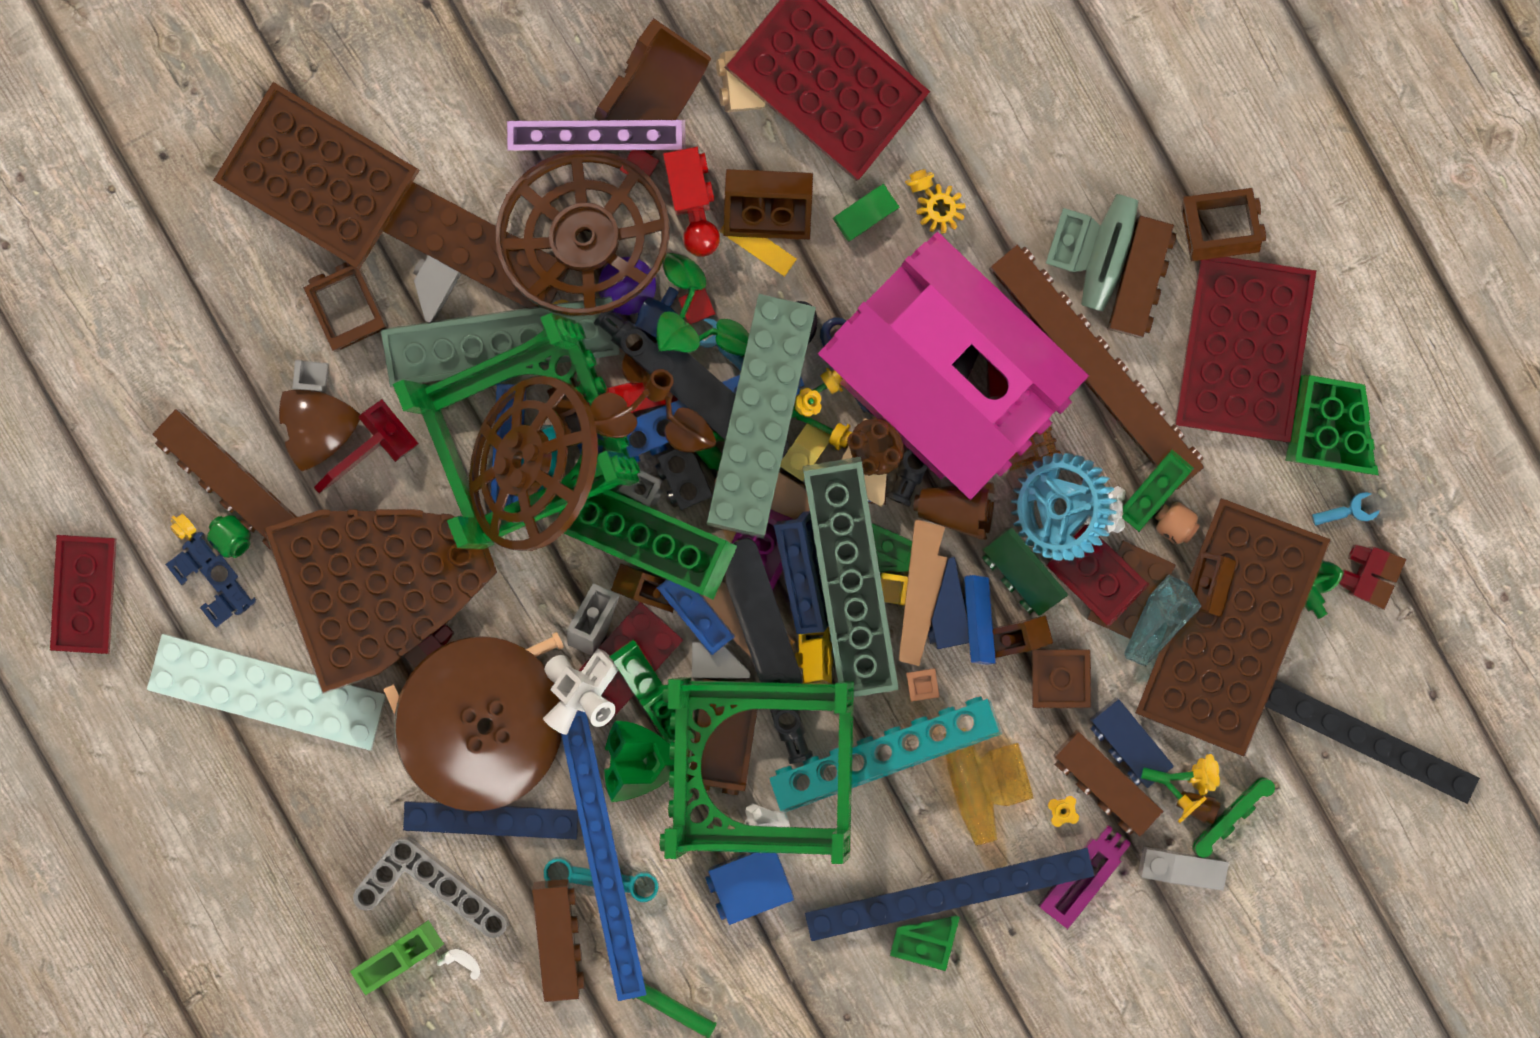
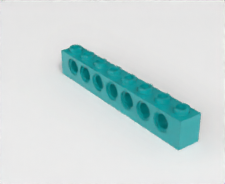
M982 696L966 701V707L955 710L954 706L940 710L938 712L939 716L928 720L927 716L911 721V727L901 730L900 726L884 731L885 736L874 740L873 736L858 740L856 742L857 746L853 747L852 759L855 756L861 755L864 759V766L859 771H853L852 769V788L1001 735L1002 731L991 701L989 699L983 700ZM965 716H971L974 720V725L969 731H962L959 726L960 720ZM938 726H944L946 729L945 738L941 741H934L932 737L933 730ZM910 736H917L919 740V745L914 751H907L905 748V741ZM883 746H889L892 751L891 757L886 761H880L878 758V751ZM839 747L829 751L830 756L819 759V756H814L803 761V766L792 769V766H787L775 771L776 776L769 779L780 811L786 813L838 794ZM834 765L837 769V775L833 780L827 781L824 778V770L828 766ZM807 775L810 779V785L806 790L800 791L797 787V780L799 777Z

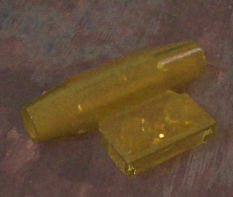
M966 727L960 728L962 731H967ZM1012 743L989 750L981 759L974 745L946 754L947 769L959 812L975 846L997 840L994 804L1010 806L1034 799L1019 744Z

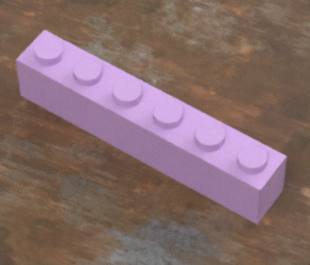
M685 120L507 121L508 150L686 149Z

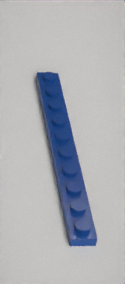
M577 711L568 734L561 733L617 999L622 1001L645 996L647 993L589 721L585 712Z

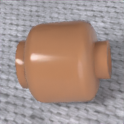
M1178 501L1170 506L1164 504L1155 516L1159 521L1156 526L1157 532L1176 545L1182 542L1187 544L1200 526L1197 523V514Z

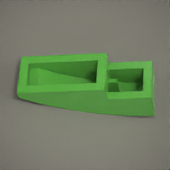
M427 920L352 969L350 973L366 996L438 950L444 943L430 921Z

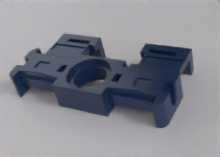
M198 532L191 541L183 544V550L185 551L187 548L189 550L186 553L182 551L165 565L182 586L188 581L186 578L193 571L197 574L199 572L198 569H200L217 593L223 592L219 596L216 594L214 596L216 600L211 604L205 603L200 607L212 624L218 628L233 615L232 612L235 609L237 611L234 614L241 615L256 603V598L250 599L236 581L239 576L221 555L216 556L202 539L205 534ZM216 566H224L228 571L227 578L222 582L214 581L211 577L212 569Z

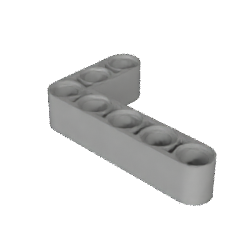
M404 836L396 840L353 894V901L357 908L364 911L371 910L381 902L401 875L407 872L484 935L490 938L500 937L505 932L509 923L508 916L502 909L411 837ZM404 843L411 848V856L409 858H402L398 855V844ZM424 861L431 863L434 867L433 875H423L419 869L420 863ZM387 866L393 871L392 880L385 881L379 876L380 867ZM443 881H454L457 886L456 893H445L442 889ZM363 889L373 891L375 895L373 903H366L362 900L361 891ZM466 899H476L480 905L477 912L468 911L464 905ZM491 916L500 918L502 928L499 930L490 929L487 919Z

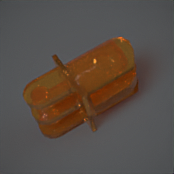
M1049 426L1042 433L1044 442L1035 444L1033 437L1039 435L1035 432L1029 438L1033 444L1021 456L1016 452L1009 460L1033 452L1035 456L1012 463L1013 465L1009 468V471L1033 464L1035 461L1042 462L1044 456L1053 457L1055 453L1061 454L1060 450H1057L1055 446L1057 440L1052 438L1050 432L1053 430L1052 426ZM1046 446L1048 454L1040 456L1037 449Z

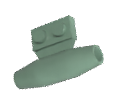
M1116 194L1101 225L1091 216L1063 208L1046 264L1071 272L1086 270L1082 306L1101 312L1105 310L1120 280L1133 240L1138 200Z

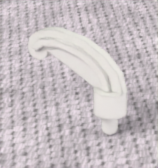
M449 950L442 955V959L437 961L438 966H442L445 963L448 965L453 961H457L472 971L470 977L473 980H476L480 975L478 963L464 950Z

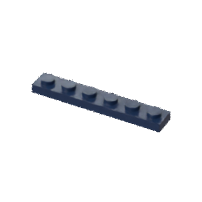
M405 801L403 831L577 840L578 811L577 809L503 806L485 811H465L446 806L440 802Z

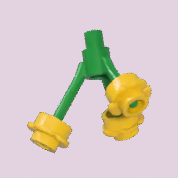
M827 367V371L820 375L824 383L813 390L810 388L800 390L795 399L791 418H796V420L808 423L830 434L829 444L835 446L836 450H840L842 447H848L847 438L852 433L849 431L851 425L847 424L845 426L838 423L832 429L810 418L812 414H818L822 408L820 392L827 388L832 395L839 390L840 392L843 391L840 384L843 378L835 370L831 371Z

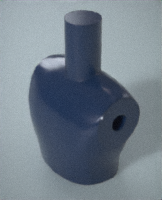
M669 287L661 301L648 297L640 308L635 326L644 332L646 336L649 335L651 339L657 341L658 319L664 312L678 314L671 308V305L679 292Z

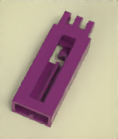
M1109 825L1103 829L1096 839L1091 837L1083 847H1088L1091 864L1096 868L1102 859L1106 860V863L1093 877L1052 886L1038 904L1042 910L1067 930L1122 862L1120 857L1131 844L1126 839L1118 848L1116 844L1122 837L1118 832L1108 840L1107 836L1113 829Z

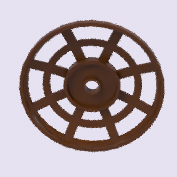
M573 150L560 153L542 160L528 169L506 194L496 223L498 257L506 276L513 286L525 298L539 307L571 316H585L608 312L638 296L651 283L660 270L670 239V222L666 204L652 179L629 160L609 152L597 150ZM583 163L606 164L618 169L623 165V169L628 172V175L619 188L603 181L585 180ZM571 164L572 182L554 188L543 197L539 196L529 187L544 174ZM637 181L646 188L653 198L660 219L643 223L638 207L628 196ZM586 190L601 191L610 194L612 197L603 208L594 203H587ZM575 192L576 204L566 207L561 212L550 205L560 196ZM522 196L534 206L526 222L524 238H506L510 214L515 203ZM621 204H624L631 213L635 223L634 226L617 227L613 214ZM544 214L552 221L549 237L533 238L535 225L540 215ZM583 231L592 233V238L586 243H580L576 240L578 234ZM661 231L658 256L650 272L645 274L635 267L643 251L645 235ZM636 237L634 251L628 262L615 254L619 246V240ZM552 249L558 261L546 272L538 262L534 250ZM507 250H525L530 266L540 277L529 289L522 284L515 274L509 261ZM608 263L619 271L610 279L595 284L594 270ZM567 268L582 272L583 286L569 285L558 281L557 278ZM626 276L639 283L634 290L620 299L596 307L595 293L613 287ZM549 286L566 293L583 294L584 308L560 307L546 302L538 296Z
M538 376L523 380L511 387L498 399L481 425L471 456L469 491L480 527L493 542L501 547L515 551H534L549 545L567 531L587 500L596 472L598 438L590 406L573 385L564 380L548 376ZM535 384L549 385L557 389L546 403L536 400L523 401L525 389ZM564 396L569 399L574 407L581 427V431L567 435L561 418L554 410ZM514 397L513 406L510 407L506 412H504L497 420V422L494 424L493 428H491L499 413L502 411L505 405ZM536 409L539 411L531 426L522 425V410ZM512 416L511 430L502 439L497 432L504 422ZM547 418L552 423L556 433V438L549 440L546 434L540 430ZM582 443L581 467L575 488L571 490L561 483L567 463L568 447ZM492 445L497 450L494 466L486 470L487 459ZM558 450L554 475L551 477L548 473L551 466L552 452ZM522 458H523V459H524V463H523V465L521 466V460H522ZM495 478L500 487L496 503L488 488V483ZM543 485L547 488L546 492L531 507L529 496ZM480 489H482L485 502L493 512L491 526L487 522L481 506ZM509 494L518 496L521 512L510 513L504 511ZM555 494L566 500L568 503L558 518L547 529L539 533L534 517L548 506ZM501 519L513 523L524 522L529 538L512 541L498 536Z

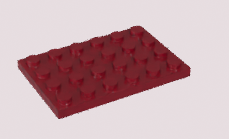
M779 0L724 67L855 181H858L930 93L925 86L826 0Z
M1232 257L1199 260L1174 423L1176 426L1286 443L1291 442L1316 270Z

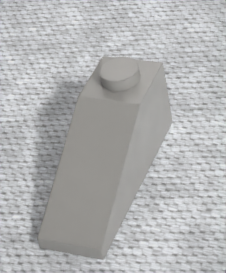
M1143 845L1138 874L1142 878L1224 891L1229 862Z

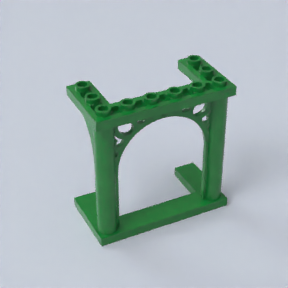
M549 313L540 318L544 329L524 344L432 385L408 380H401L393 384L403 411L423 416L462 516H456L447 520L457 548L486 549L493 546L494 542L483 532L476 519L469 491V480L441 409L517 376H548L564 380L573 385L571 379L576 373L577 382H580V385L575 388L591 406L596 397L607 392V387L603 378L597 376L594 368L597 365L596 359L592 351L586 349L583 341L586 335L579 322L576 323L575 320ZM563 356H569L571 359L569 372L564 376L558 375L556 367L559 359ZM551 357L549 369L543 370L540 363H548L547 358ZM599 434L604 440L598 439V445L603 446L606 451L599 453L597 456V470L587 499L619 485L631 486L640 482L637 475L640 473L638 463L634 457L630 458L626 448L629 446L627 436L610 438ZM582 452L573 469L561 482L571 490H574L577 479H574V477L579 475ZM547 488L529 496L531 507L543 496ZM555 494L548 506L534 517L535 522L564 510L568 502ZM519 500L505 506L504 511L510 513L521 512ZM493 512L485 515L490 526ZM501 519L498 536L502 537L523 528L525 523H513Z
M692 677L668 679V685L663 687V702L668 703V709L676 710L671 712L670 728L675 730V742H670V759H674V771L669 773V788L674 789V799L669 800L668 816L673 818V825L667 827L664 834H660L659 843L660 851L664 852V859H677L688 851L831 855V864H844L850 858L854 681H841L835 684L692 681ZM710 704H716V708L724 706L723 714L720 716L716 715L715 710ZM731 705H738L737 707H735V708H733V709H732V707H731ZM750 709L824 710L839 713L837 828L753 826L735 821L721 812L710 799L701 773L703 751L713 731L730 716ZM694 710H705L711 718V724L706 728L696 724L693 719ZM690 727L700 733L701 738L698 743L692 742L691 738L694 739L695 737ZM692 761L696 762L698 765L696 770H692L690 768V763ZM689 775L694 776V778H692L689 781ZM691 789H698L699 799L689 804V800L693 797V792L690 793ZM697 805H706L709 809L707 818L700 823L693 822L691 820L692 810ZM714 817H718L722 822V827L714 824V828H707L712 823ZM731 825L735 829H728V827Z

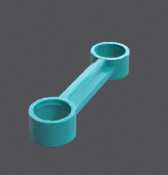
M555 857L544 868L545 881L551 880L548 876L550 865L554 862H560L568 868L569 876L567 879H569V883L594 887L590 869L572 866L566 858ZM647 871L639 872L634 876L621 874L625 892L631 893L635 900L648 902L657 895L659 882L654 874ZM647 876L654 881L655 889L652 895L643 897L635 892L634 883L638 878Z

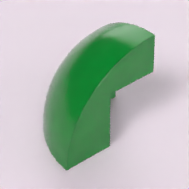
M615 720L605 746V750L609 751L611 756L610 767L604 769V777L611 802H620L647 794L668 782L670 771H674V759H670V744L653 731L635 723Z

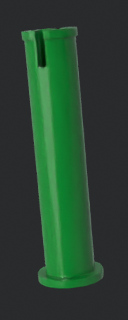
M644 983L647 995L636 997L637 999L705 1038L711 1036L716 1027V1022L709 1020Z

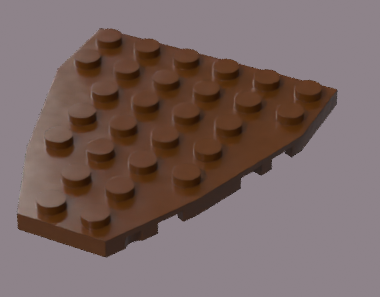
M348 509V511L318 510L264 528L322 694L381 674L448 623L496 575L497 570L489 548H457L447 520L455 516L441 513V515L425 513L422 510L376 509V511H358V509Z

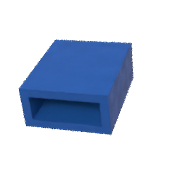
M748 852L708 869L709 876L705 877L710 892H716L720 900L716 904L721 920L727 918L729 925L794 900L793 892L777 853Z

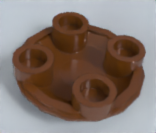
M875 418L864 420L854 428L847 438L852 458L861 457L863 473L865 475L888 474L898 467L903 458L904 446L901 436L895 427L885 420Z

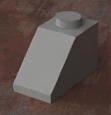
M428 255L426 260L420 259L413 274L417 275L414 283L424 319L431 323L438 317L461 274Z
M594 583L592 584L567 629L568 646L591 656L595 653L607 634L619 594Z
M699 639L698 642H692V677L750 678V670L725 645L715 654L711 655Z

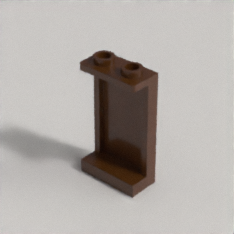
M704 678L703 681H722V680ZM710 704L715 710L716 715L720 716L723 714L724 706L716 708V704ZM731 705L732 709L738 706V705ZM699 709L697 724L706 728L711 724V718L705 710ZM758 709L745 710L730 716L719 724L710 735L705 745L701 762L702 779L706 791H710L711 786L722 788L721 793L729 795H739V791H745ZM697 731L694 743H698L701 738L700 733ZM692 761L690 768L696 770L698 765ZM689 775L690 781L692 778H694V776Z

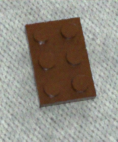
M1122 540L1117 553L1150 585L1110 626H1107L1091 609L1086 619L1140 643L1176 564Z

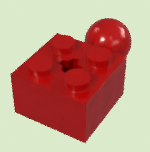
M698 146L663 153L676 216L688 214L690 224L683 233L684 246L694 256H709L718 248L720 234L717 227L710 221H707L705 211L710 210L709 202H714L711 181L705 182L703 175L709 173L705 153L699 154Z

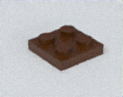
M1038 649L1031 651L1032 708H1091L1090 649Z

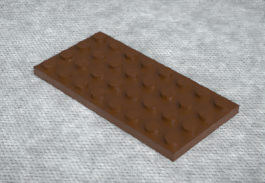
M1221 498L1135 713L1245 757L1331 539ZM1201 552L1225 556L1236 561L1221 616L1186 608Z

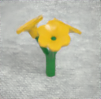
M1207 754L1205 759H1198L1197 764L1193 765L1192 771L1169 774L1144 767L1141 779L1164 784L1178 799L1177 803L1184 809L1182 816L1177 821L1180 824L1207 798L1204 796L1200 800L1192 802L1186 794L1183 796L1170 781L1187 780L1188 783H1192L1193 788L1198 790L1200 795H1207L1208 790L1215 791L1216 787L1220 784L1218 775L1219 765L1214 760L1212 754Z

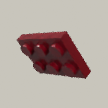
M1085 524L1074 538H1079L1089 525ZM1099 536L1103 544L1100 546L1092 544L1094 552H1084V557H1074L1073 560H1065L1064 558L1063 560L1052 559L1046 566L1107 626H1110L1150 584Z

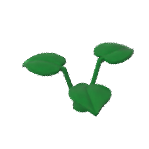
M667 253L663 261L664 273L675 286L681 289H688V296L680 315L674 312H664L659 317L657 323L659 351L694 352L698 349L700 341L711 335H716L715 340L719 347L728 353L744 357L749 333L740 323L731 319H720L716 323V328H712L699 336L689 323H685L684 318L695 294V289L703 290L706 287V277L699 265L690 258L681 254Z

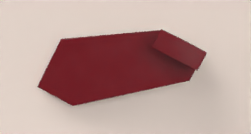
M383 399L365 410L358 417L373 436L326 473L314 486V489L319 494L342 478L380 445L396 462L419 444Z

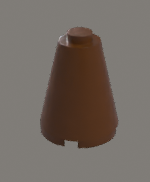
M987 482L971 500L955 485L922 489L920 494L915 495L913 510L918 512V517L980 540H987L986 533H990L994 512V502L989 500V493L995 494L994 483Z

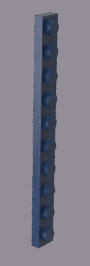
M1088 847L805 912L811 941H816L1094 876Z

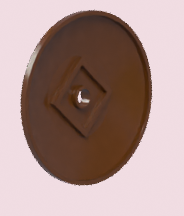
M477 636L450 642L438 648L420 662L407 679L400 693L394 718V738L400 761L408 776L418 788L432 799L446 806L465 811H485L503 807L520 799L542 780L557 755L562 736L560 732L551 728L543 720V717L561 700L550 690L554 682L547 677L544 670L545 666L539 659L525 648L510 641L495 637ZM482 718H488L490 721L489 730L482 734L479 733L477 729L478 722Z

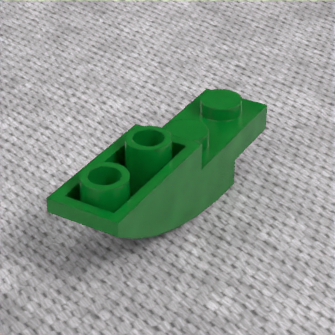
M632 640L609 657L663 739L670 744V742L675 740V730L670 728L671 712H675L676 709H668V703L663 702L664 685L639 646Z

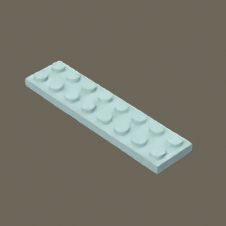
M167 634L161 635L147 687L148 691L370 751L373 747L386 699L385 693L355 685H348L322 694L315 674Z

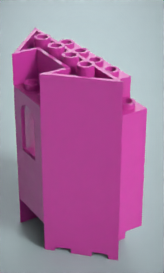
M938 231L927 242H924L911 256H908L895 273L866 302L863 301L857 308L858 310L818 353L843 378L840 383L877 419L885 420L894 426L900 434L903 444L940 479L946 476L970 500L996 473L1001 477L1013 465L1009 459L1016 452L1021 456L1033 444L1029 438L1035 432L1041 435L1053 423L1049 418L1055 411L1060 415L1072 403L1069 397L1089 377L1080 366ZM970 345L1006 378L1008 390L1002 398L997 400L986 398L952 366Z

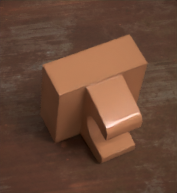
M935 668L906 672L911 702L940 697Z

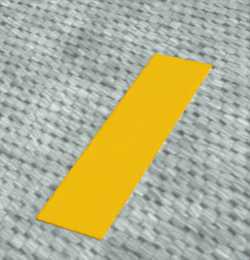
M723 225V226L721 227V229L719 230V232L722 233L723 235H724V225ZM726 236L784 277L797 260V258L768 238Z

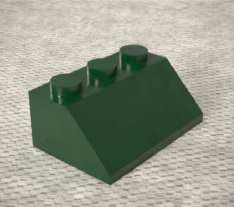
M1007 527L981 549L985 553L982 557L983 561L992 571L997 568L1004 577L1000 581L1011 593L1016 590L1023 598L1019 603L1029 615L1034 612L1037 616H1041L1068 596V593L1012 527Z

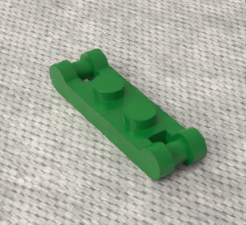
M1265 777L1256 779L1215 819L1213 825L1210 824L1192 842L1194 853L1202 858L1209 857L1213 851L1212 845L1220 837L1224 840L1235 830L1234 823L1241 817L1246 819L1256 809L1254 804L1262 796L1268 797L1275 792L1274 783Z

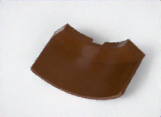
M653 18L637 40L626 62L628 66L624 71L626 73L625 77L621 75L617 77L598 105L594 118L598 121L677 120L702 79L711 61V57ZM643 150V151H645L646 153L652 155L656 150Z

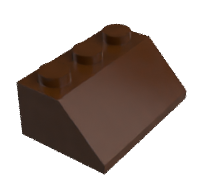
M726 169L724 236L810 240L813 173Z

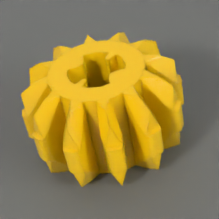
M936 184L935 195L927 188L924 192L929 200L919 197L917 201L919 204L926 206V208L916 210L917 215H927L920 221V224L923 226L931 221L932 225L929 231L932 233L935 231L936 226L940 225L941 234H945L947 231L946 223H948L951 229L955 230L957 224L952 218L959 221L964 219V215L956 212V210L965 209V203H955L962 195L958 192L951 197L949 194L952 191V186L950 185L946 188L945 193H942L941 185ZM937 202H942L944 207H948L949 212L946 210L945 216H940L939 212L933 210V207L936 208L938 205Z

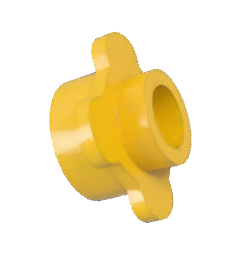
M926 169L918 170L909 174L910 179L905 181V184L910 186L912 192L922 191L934 185L932 181L934 173H927Z
M180 514L177 518L173 515L171 517L172 520H170L173 524L170 526L172 532L180 540L185 538L187 541H191V535L196 532L194 525L184 514Z
M1067 796L1065 799L1059 800L1051 799L1049 801L1048 808L1053 816L1051 823L1055 827H1060L1062 824L1069 822L1076 824L1079 821V815L1075 810L1076 799L1073 796ZM1062 809H1066L1065 814L1061 813Z

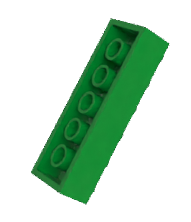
M611 490L587 499L575 521L563 533L712 600L715 598L737 548L736 545Z

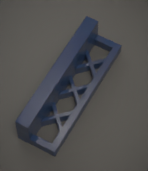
M805 511L797 519L777 521L774 524L796 634L824 632L829 626L810 511Z

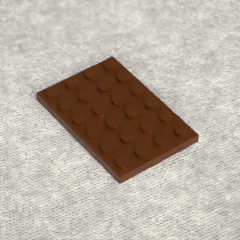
M273 82L213 181L360 270L420 170Z

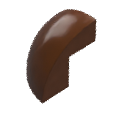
M288 390L282 392L279 406L280 424H285L287 427L289 440L285 442V446L301 472L325 461L348 440L360 421L358 417L361 414L347 403L321 392L311 390Z

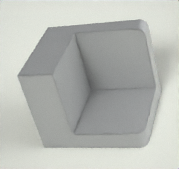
M295 360L293 389L326 392L329 364Z

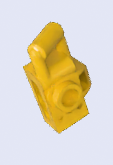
M829 626L824 632L798 634L799 652L795 653L798 667L803 669V683L831 684L833 658L831 656L832 643L830 641ZM806 635H823V638L806 640Z

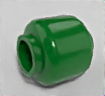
M218 516L209 524L210 530L207 540L222 557L237 558L249 548L251 533L236 516Z

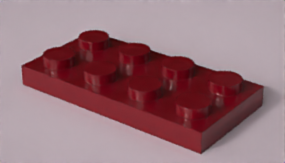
M56 535L50 651L110 654L117 538Z
M639 602L598 649L604 650L611 656L634 640L653 670L656 671L680 645L683 639L646 605ZM590 658L586 661V663H585L578 671H581V672H582V670L584 669V667L586 666V664L588 663V661L590 660ZM618 671L601 695V697L615 705L613 718L634 696Z

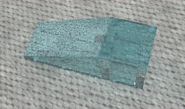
M1168 575L1150 594L1125 650L1124 656L1126 659L1146 667L1201 608L1200 602L1188 583Z

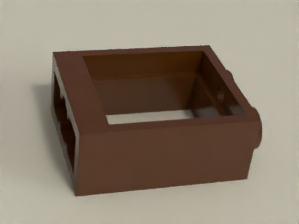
M1253 188L1183 197L1181 212L1191 261L1260 252L1262 241H1266V230L1264 224H1259L1258 215H1261V204L1259 198H1254ZM1245 205L1251 235L1203 241L1198 211Z
M347 262L335 267L336 272L325 277L324 273L312 277L308 280L309 285L303 287L334 352L381 332V329L388 328L362 269L360 268L359 270ZM355 276L375 319L336 336L317 293Z

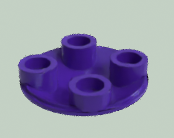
M621 257L626 262L630 259V257ZM638 260L635 266L645 274H648L651 270L641 260ZM608 264L601 272L598 284L610 279L619 271ZM626 276L621 282L599 292L601 298L612 296L613 302L634 290L639 283ZM655 277L638 296L626 304L615 308L614 312L623 315L638 313L648 297L654 298L656 292Z

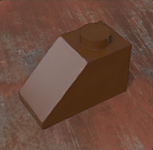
M620 564L611 591L671 613L674 610L657 589L666 579Z
M1046 615L993 628L995 658L1032 651L1053 644Z

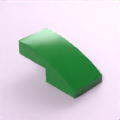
M882 184L832 219L846 240L850 242L900 207L885 184Z

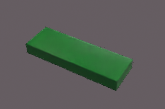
M1171 450L1124 504L1122 518L1140 532L1192 472L1194 467L1174 450Z

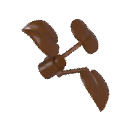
M642 339L634 343L629 349L631 351L641 349L643 346ZM625 354L622 360V372L628 381L643 383L645 388L642 394L629 407H627L624 398L613 393L599 395L590 406L597 433L610 438H622L631 434L636 428L637 419L631 412L645 398L653 402L665 399L666 417L671 422L666 425L664 433L671 446L679 451L691 453L712 448L716 444L711 428L694 410L681 407L676 410L674 416L672 415L671 399L673 394L669 391L674 383L673 376L664 369H657L650 375L627 354Z

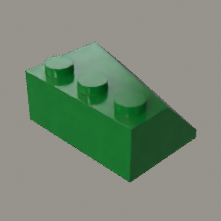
M1301 375L1291 442L1288 443L1285 461L1379 476L1373 452L1375 446L1374 440L1371 438L1370 413L1365 384L1313 375Z

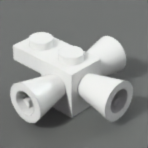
M597 648L582 672L573 669L564 655L555 656L547 662L544 668L545 673L554 682L550 690L561 700L543 717V720L551 728L567 735L577 710L585 712L592 725L596 727L607 724L613 718L615 705L601 697L618 669L604 650Z

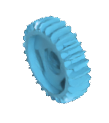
M1055 453L1053 457L1044 456L1043 462H1033L1034 469H1025L1028 478H1018V481L1023 485L1022 488L1013 489L1014 492L1019 494L1018 499L1011 500V503L1018 505L1017 510L1012 511L1011 514L1019 517V520L1013 523V525L1022 526L1023 529L1018 535L1020 537L1028 536L1025 541L1026 545L1034 546L1033 552L1042 553V556L1045 558L1053 557L1054 560H1063V558L1065 560H1073L1074 557L1082 558L1084 557V552H1094L1092 544L1099 546L1103 544L1099 536H1109V533L1104 528L1106 525H1114V522L1108 519L1109 515L1117 513L1115 510L1110 509V504L1115 503L1117 500L1108 497V493L1114 491V488L1104 486L1110 478L1105 476L1099 477L1103 469L1099 467L1093 468L1094 462L1091 460L1084 461L1083 456H1074L1070 453H1065L1064 455ZM1060 470L1079 474L1083 478L1082 485L1058 479ZM1060 498L1064 499L1067 504V509L1062 515H1058L1054 509L1055 502ZM1034 501H1037L1043 526L1041 529H1039L1035 520ZM1091 516L1092 519L1086 531L1079 538L1075 539L1072 535Z

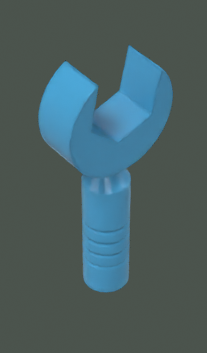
M703 319L705 322L712 325L713 328H716L717 321L713 319ZM716 335L700 341V346L704 348L717 346L719 352L741 371L744 358L728 353L719 347L715 340Z
M1362 492L1356 494L1351 499L1348 508L1343 506L1312 514V520L1316 526L1347 518L1349 514H1352L1359 521H1370L1379 514L1380 510L1370 514L1361 510V499L1371 495V493Z

